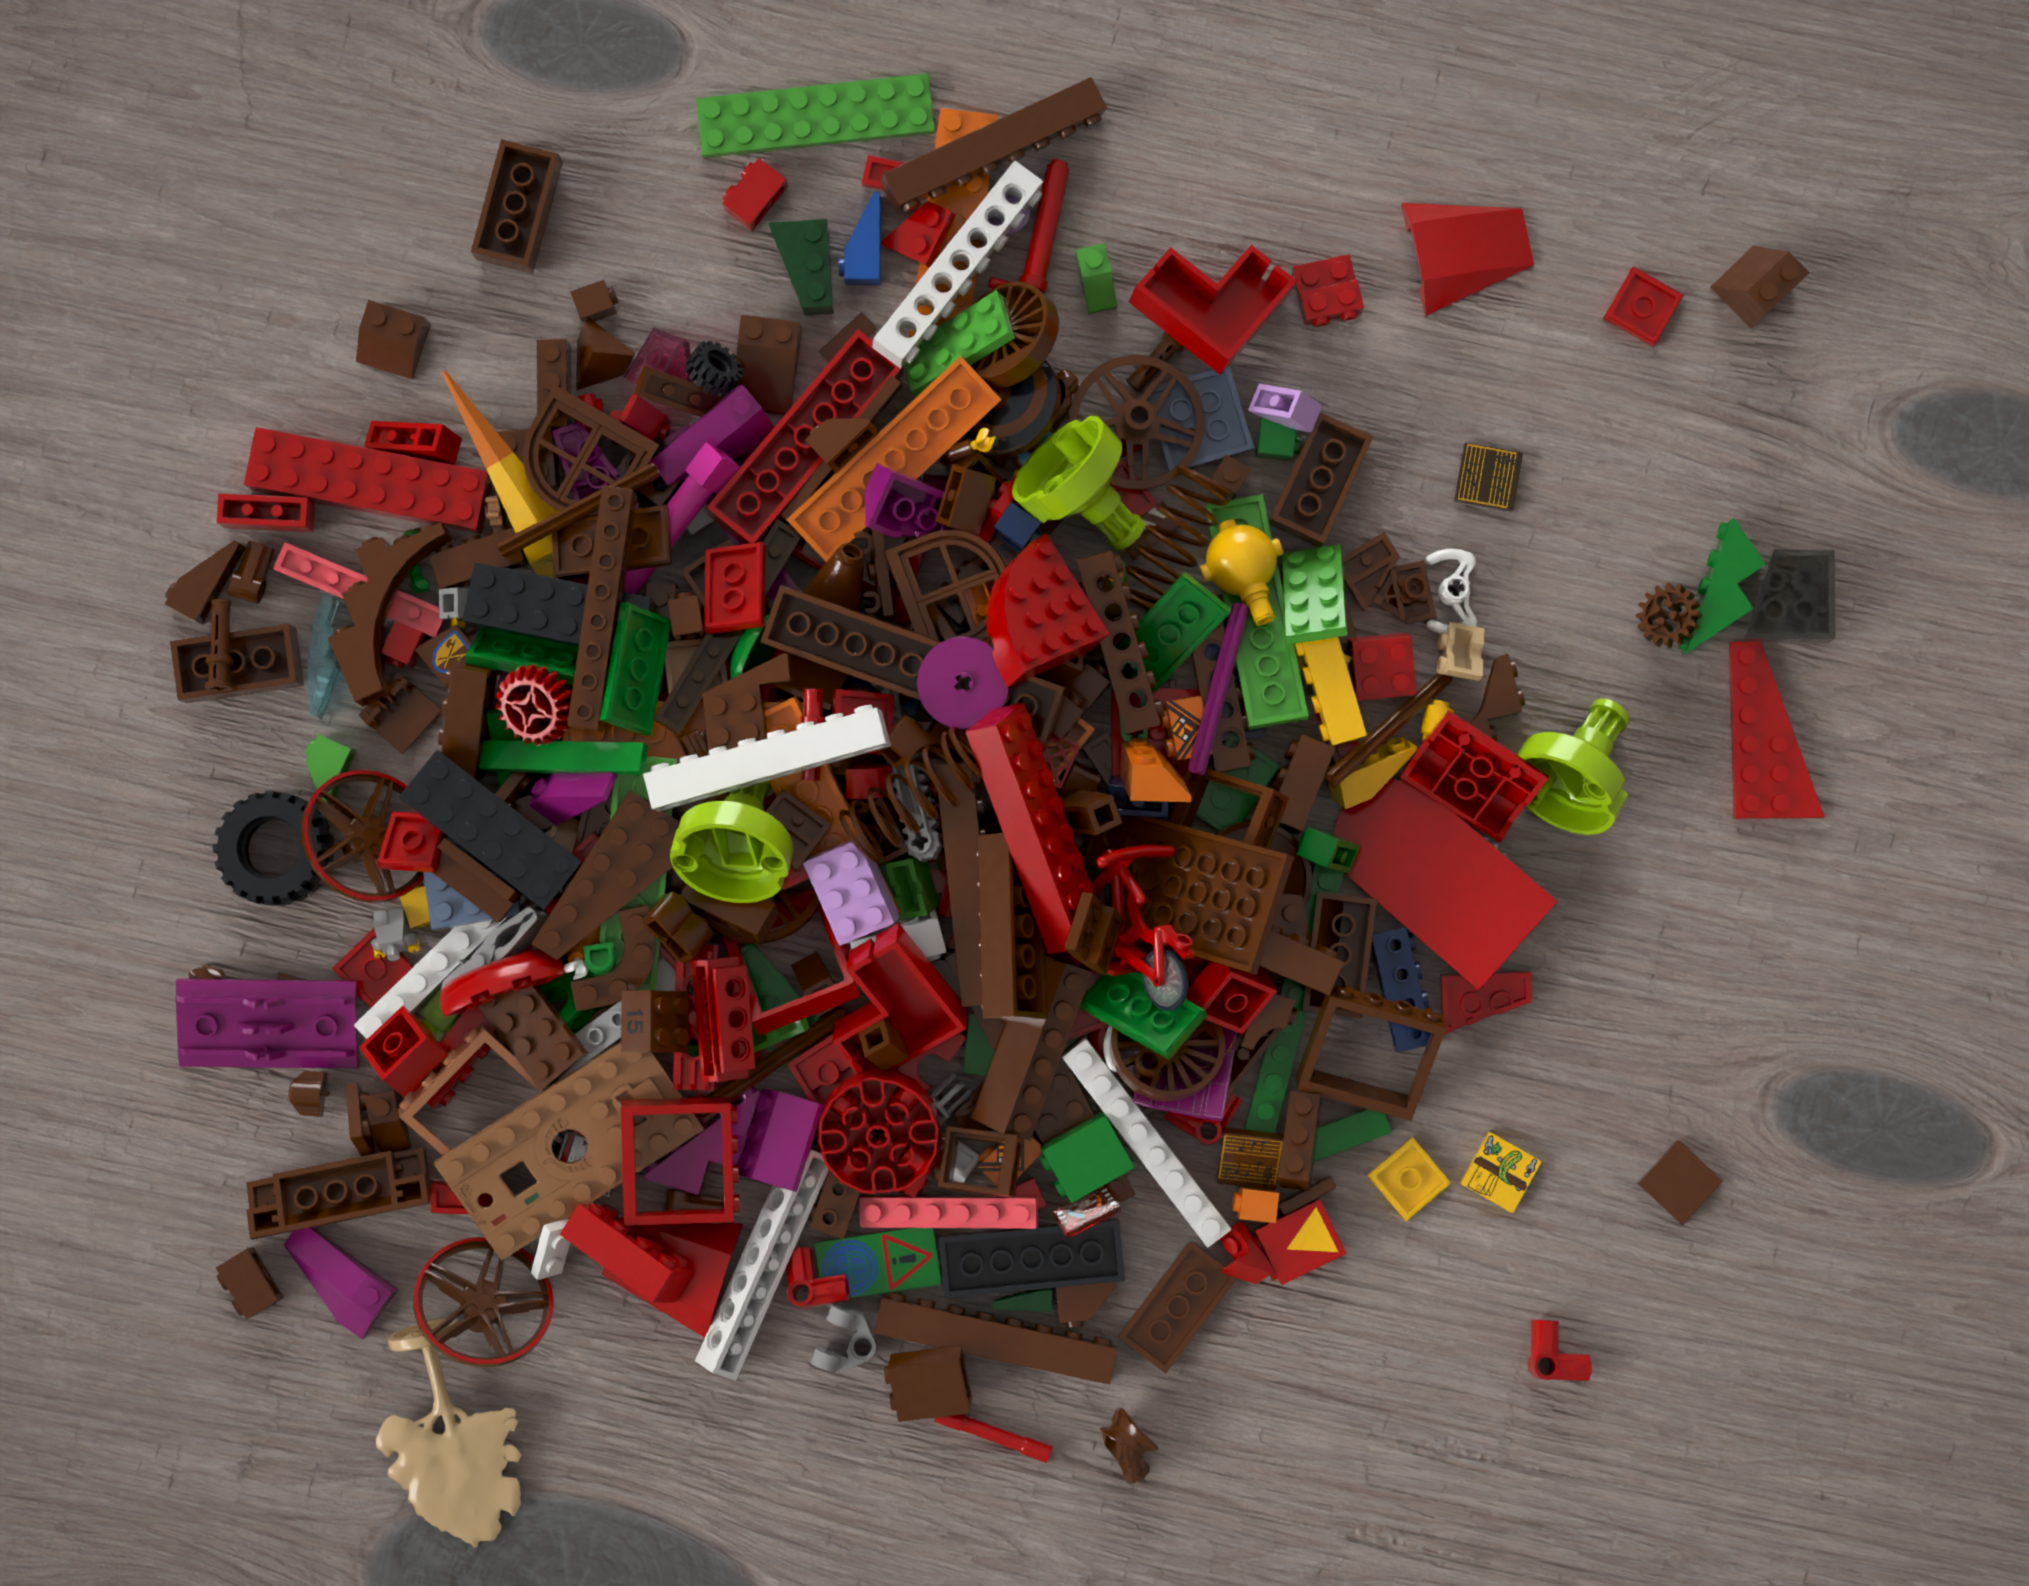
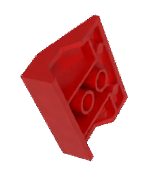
M1449 710L1417 748L1418 750L1407 762L1400 777L1499 843L1503 840L1512 823L1524 807L1531 803L1549 779V775L1523 760Z

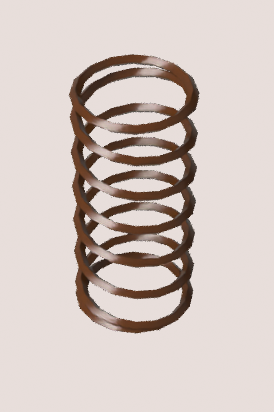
M1182 465L1175 466L1177 472L1199 483L1221 500L1213 499L1173 484L1166 485V489L1210 520L1202 519L1162 504L1155 507L1158 512L1187 530L1200 541L1150 524L1145 526V528L1151 535L1183 555L1189 561L1146 546H1135V550L1140 555L1166 571L1175 579H1178L1181 575L1154 556L1187 567H1195L1198 563L1190 553L1167 537L1199 547L1208 545L1207 539L1201 533L1178 517L1206 526L1218 525L1217 518L1211 512L1189 497L1213 505L1226 506L1229 504L1227 497L1233 496L1232 491L1225 486ZM1128 565L1124 567L1129 575L1160 596H1163L1165 591L1143 576L1169 585H1173L1176 580L1135 566ZM1130 589L1131 602L1147 610H1150L1153 605L1146 601L1156 603L1159 600L1158 598Z
M950 727L949 732L942 733V750L935 746L924 747L922 752L924 764L917 760H906L904 764L905 777L889 773L886 777L887 791L879 787H870L868 790V804L862 801H852L849 811H840L839 818L844 831L856 848L867 859L874 863H881L884 859V854L870 830L855 815L854 808L856 806L863 807L873 814L877 824L888 840L895 847H902V841L897 832L877 811L873 801L874 792H878L889 799L906 826L913 833L920 834V827L905 806L896 799L891 786L892 778L908 786L925 813L931 819L938 821L936 809L928 798L915 786L909 771L910 764L919 767L927 773L949 805L956 807L957 801L954 795L934 773L928 759V751L937 753L948 762L954 774L967 791L975 793L974 784L962 768L953 760L946 744V738L950 737L961 758L977 776L983 779L981 770L972 762L961 747L962 745L975 758L967 735L959 728ZM844 815L851 818L853 827L866 849L851 831Z

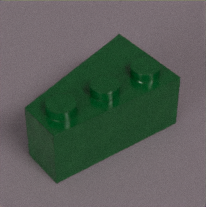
M827 219L768 222L771 234L804 315L834 314Z

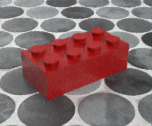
M591 1203V1205L578 1204L559 1235L652 1303H676L694 1274V1271L687 1267L688 1262L677 1254L673 1253L670 1255L663 1250L665 1245L653 1237H649V1239L640 1233L642 1229L638 1225L624 1226V1221L618 1217L619 1212L610 1205L603 1204V1206H600L596 1203Z

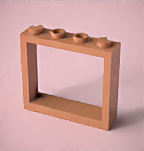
M483 1023L478 1028L474 1027L470 1032L467 1031L462 1038L464 1042L456 1050L454 1048L450 1049L447 1052L448 1056L442 1061L443 1064L435 1072L432 1070L420 1082L421 1086L414 1094L409 1092L399 1104V1117L441 1155L448 1153L452 1148L421 1122L415 1114L484 1043L488 1044L540 1091L508 1046Z

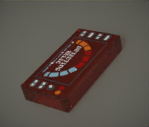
M1105 1184L1077 1201L1069 1202L1053 1210V1216L1067 1237L1070 1238L1121 1212V1207Z

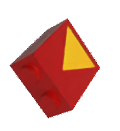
M1319 1198L1286 1215L1278 1216L1276 1223L1266 1222L1253 1229L1256 1234L1253 1237L1262 1252L1265 1253L1275 1270L1269 1276L1272 1281L1278 1279L1281 1285L1347 1254Z

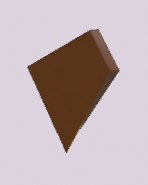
M590 318L585 321L577 339L576 391L624 375L628 371L635 355L633 350Z

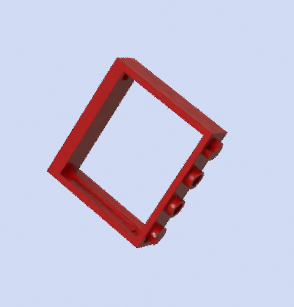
M814 888L789 897L799 915L810 903L815 892ZM781 901L774 903L790 922L794 920ZM820 905L817 911L821 915L845 981L763 1012L747 967L751 1021L759 1036L861 997L857 988L858 984L846 971L849 947L847 943L839 946L822 905ZM777 917L771 929L783 925L784 922ZM723 937L729 957H738L739 965L747 966L739 942Z
M731 1097L621 1101L624 1226L734 1222V1212H740L739 1194H733V1183H739V1165H733L732 1154L738 1153V1135H732V1124H738L737 1106H731ZM722 1113L724 1209L637 1212L634 1115Z

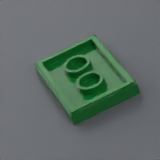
M1231 733L1223 745L1227 748H1235L1238 745L1237 736ZM1253 747L1255 760H1251V767L1224 772V774L1267 787L1281 765ZM1211 761L1207 768L1214 770ZM1209 781L1196 816L1219 831L1228 825L1243 821L1259 797Z

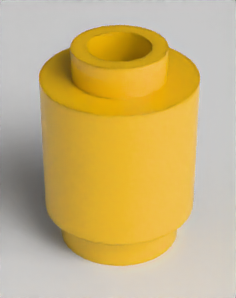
M1432 700L1431 705L1425 706L1420 731L1423 734L1422 741L1448 710L1454 713L1455 710L1449 708L1450 703Z

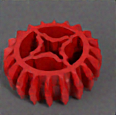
M536 664L528 667L521 666L515 672H510L505 680L500 683L499 687L501 690L497 692L495 697L501 702L497 703L495 708L503 713L498 720H505L507 722L505 730L512 729L514 731L513 739L522 736L524 744H529L532 741L535 746L541 745L542 742L550 744L555 739L564 736L565 731L570 728L567 724L571 704L569 696L572 694V690L564 688L566 680L559 681L557 679L558 671H553L549 674L547 666H542L539 669ZM522 685H531L530 691L520 692ZM546 717L552 719L549 725L540 724L541 719Z

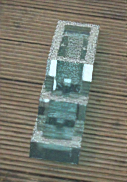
M323 593L313 625L308 664L310 715L323 719L341 669L338 661L332 659L334 652L328 640V637L335 635L336 629L331 628V624L340 601Z

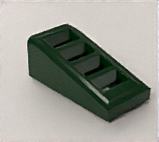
M1053 1288L1028 1290L998 1297L992 1300L993 1310L1052 1311Z

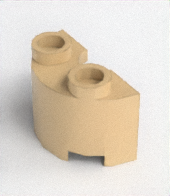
M1450 622L1446 633L1441 632L1438 638L1437 649L1442 650V653L1437 662L1436 673L1480 681L1483 677L1481 653L1484 646V628Z

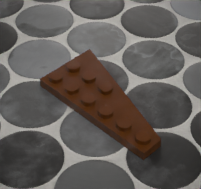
M630 790L531 944L558 960L673 867L670 860V851L680 821L665 811L653 810L649 801Z

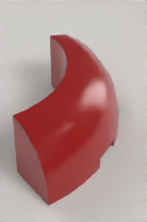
M535 949L478 967L452 979L444 986L440 997L443 1016L469 1012L480 1005L496 999L497 995L504 994L512 989L514 992L550 983L566 973L564 965L560 958L556 960L542 950Z

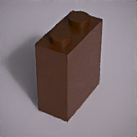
M962 1345L891 1354L888 1366L884 1367V1377L886 1384H891L890 1405L892 1411L896 1410L899 1422L970 1414L972 1393Z

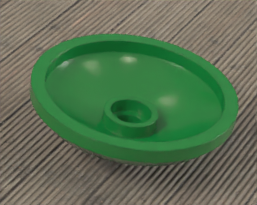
M770 614L765 616L764 627L746 629L731 652L730 679L771 659L774 647L761 643Z

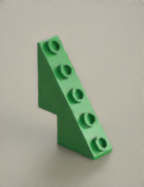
M1735 518L1728 523L1721 522L1718 527L1716 538L1719 539L1716 550L1712 549L1707 559L1706 566L1710 567L1707 578L1702 577L1697 589V593L1701 594L1699 599L1701 606L1695 610L1702 614V618L1695 619V623L1700 628L1691 629L1692 639L1686 636L1682 638L1683 645L1678 647V649L1682 650V655L1689 653L1754 609L1737 584L1765 566L1766 563Z

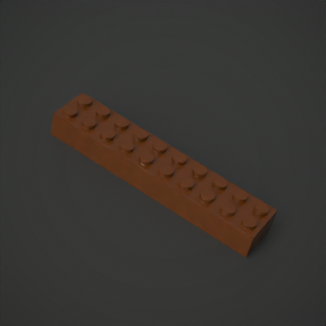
M782 585L779 587L761 639L763 644L920 700L917 688V677L921 663L929 651L941 643L938 640ZM958 675L956 677L958 683L955 687L958 690L960 688H964L966 691L969 690L968 683L971 678L969 676L963 678L961 675ZM1033 676L1009 687L1002 707L1024 702L1026 710L1032 718V726L1037 740L1041 744L1047 745L1068 687Z

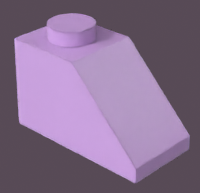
M1259 383L1248 411L1290 429L1312 432L1323 405L1302 391Z

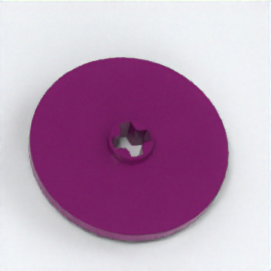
M955 637L939 643L929 651L922 661L918 672L917 688L924 708L934 719L949 727L966 729L973 726L992 709L1004 705L1009 688H1007L996 667L992 652L995 650L993 647L976 638ZM958 675H961L963 678L967 676L971 678L968 683L969 690L966 691L964 688L958 690L955 687L958 683L956 678Z

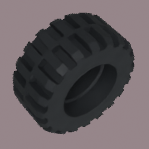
M265 791L262 794L254 793L248 795L247 800H239L233 804L235 809L232 812H225L221 818L224 820L222 827L216 828L214 834L218 836V842L213 844V853H216L218 860L214 861L216 869L222 872L223 876L221 879L225 885L233 888L232 892L239 897L246 898L250 902L270 906L291 905V902H300L306 899L309 892H315L321 886L319 884L321 878L311 867L305 855L301 839V822L308 801L284 792ZM315 808L311 821V840L318 858L330 849L331 845H334V838L329 835L328 829L330 826L327 820L323 819L320 816L321 812ZM269 821H282L290 825L296 831L300 843L299 856L294 866L284 875L277 877H268L256 871L249 858V843L252 835L261 825ZM334 854L321 862L323 867L327 866L329 861L333 862Z

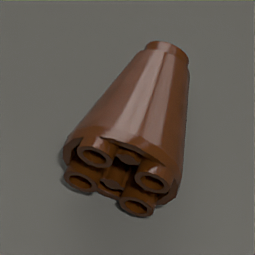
M852 543L842 544L808 583L804 593L860 612L864 567L862 549Z

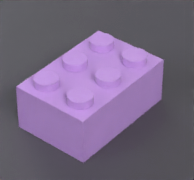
M856 837L858 841L862 844V846L866 849L860 838ZM851 840L812 855L803 862L839 946L892 925L900 917L877 863L867 859Z

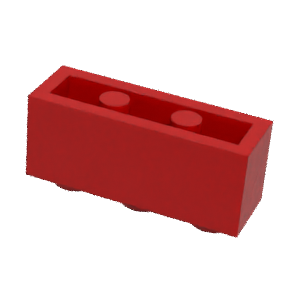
M218 493L216 523L228 529L313 532L315 503L307 497Z

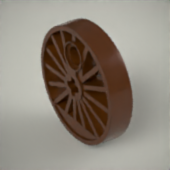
M1009 282L999 285L983 294L973 303L975 304L997 290L1003 296L1015 339L971 365L991 389L1006 388L1030 376L1045 361L1057 338L1059 316L1054 303L1035 286L1025 282ZM1038 335L1036 339L1028 337Z
M1165 987L1181 996L1182 989ZM1206 1019L1203 1020L1170 1059L1163 1057L1137 1041L1117 1042L1118 1033L1125 1034L1112 1027L1110 1052L1117 1073L1132 1090L1152 1100L1173 1102L1196 1095L1213 1080L1224 1059L1225 1035L1223 1027ZM1201 1034L1208 1039V1040H1190V1039L1195 1038V1037H1197V1036H1199V1035H1201ZM1193 1049H1216V1058ZM1119 1051H1139V1053L1122 1060ZM1150 1060L1155 1065V1068L1147 1069L1142 1065L1141 1061ZM1192 1060L1211 1066L1213 1069L1207 1074ZM1133 1065L1134 1076L1130 1073L1127 1067ZM1183 1066L1201 1082L1193 1086ZM1164 1068L1167 1091L1156 1089L1161 1071ZM1173 1068L1184 1087L1183 1090L1175 1091ZM1143 1082H1151V1084L1148 1086Z

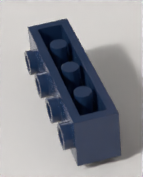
M1406 928L1374 934L1371 951L1382 997L1392 1001L1403 1000L1410 1003L1413 1007L1421 1009L1429 1008L1426 991H1421L1419 979H1423L1419 961L1414 962L1412 950H1416V945L1412 932L1407 933ZM1388 1021L1395 1052L1427 1045L1430 1032Z

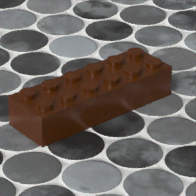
M1004 834L978 835L977 857L979 876L977 884L980 899L978 915L980 918L981 934L979 946L981 949L980 977L982 980L981 1008L983 1019L1005 1021L1047 1019L1045 944Z

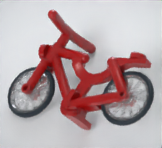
M1140 845L1118 850L1109 849L1097 859L1098 867H1106L1105 871H1101L1094 865H1084L1087 876L1093 884L1096 898L1103 906L1115 908L1124 919L1113 954L1115 957L1121 958V961L1111 963L1107 973L1111 976H1118L1139 971L1142 973L1143 985L1151 1002L1163 1011L1177 1010L1186 1000L1189 988L1188 973L1180 956L1184 960L1194 957L1195 953L1190 948L1192 939L1185 934H1177L1169 924L1157 926L1153 931L1146 926L1142 919L1140 908L1141 905L1146 903L1147 898L1128 870L1130 864L1136 858L1172 857L1175 854V848L1171 845ZM1124 886L1128 890L1126 903L1129 911V916L1132 922V925L1126 931L1124 910ZM1141 938L1145 942L1153 944V950L1146 954L1135 946L1134 943Z

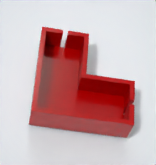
M1250 245L1221 280L1216 283L1170 247L1155 264L1154 268L1136 285L1128 303L1221 375L1288 298L1297 280L1276 265L1268 279L1264 281L1262 278L1272 260L1253 245Z
M899 923L876 935L875 942L871 938L849 951L846 971L871 1002L835 1022L832 1042L847 1060L852 1059V1066L858 1073L870 1069H880L865 1058L859 1032L888 1016L890 1024L903 1034L909 1056L908 1059L888 1070L901 1066L966 1029L968 1009L962 1007L961 1000Z

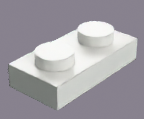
M569 1219L543 1225L531 1274L537 1280L562 1274L570 1242L559 1234Z

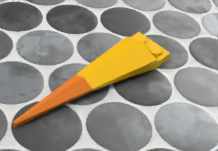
M443 370L444 379L515 533L558 512L559 510L548 505L537 495L528 481L524 464L448 372ZM552 534L525 547L523 550L537 575L554 578Z

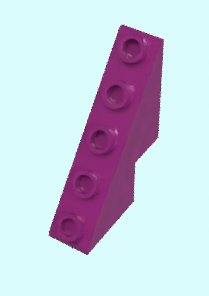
M755 1086L740 1096L743 1102L737 1105L738 1124H732V1135H738V1153L732 1154L733 1165H738L739 1157L743 1153L747 1140V1131L752 1124L756 1112V1103L762 1093ZM722 1113L716 1114L719 1120L711 1126L705 1122L703 1124L704 1130L696 1134L695 1138L687 1144L682 1143L670 1151L671 1156L663 1162L658 1159L644 1168L647 1173L644 1179L696 1195L701 1194L710 1162L723 1164Z

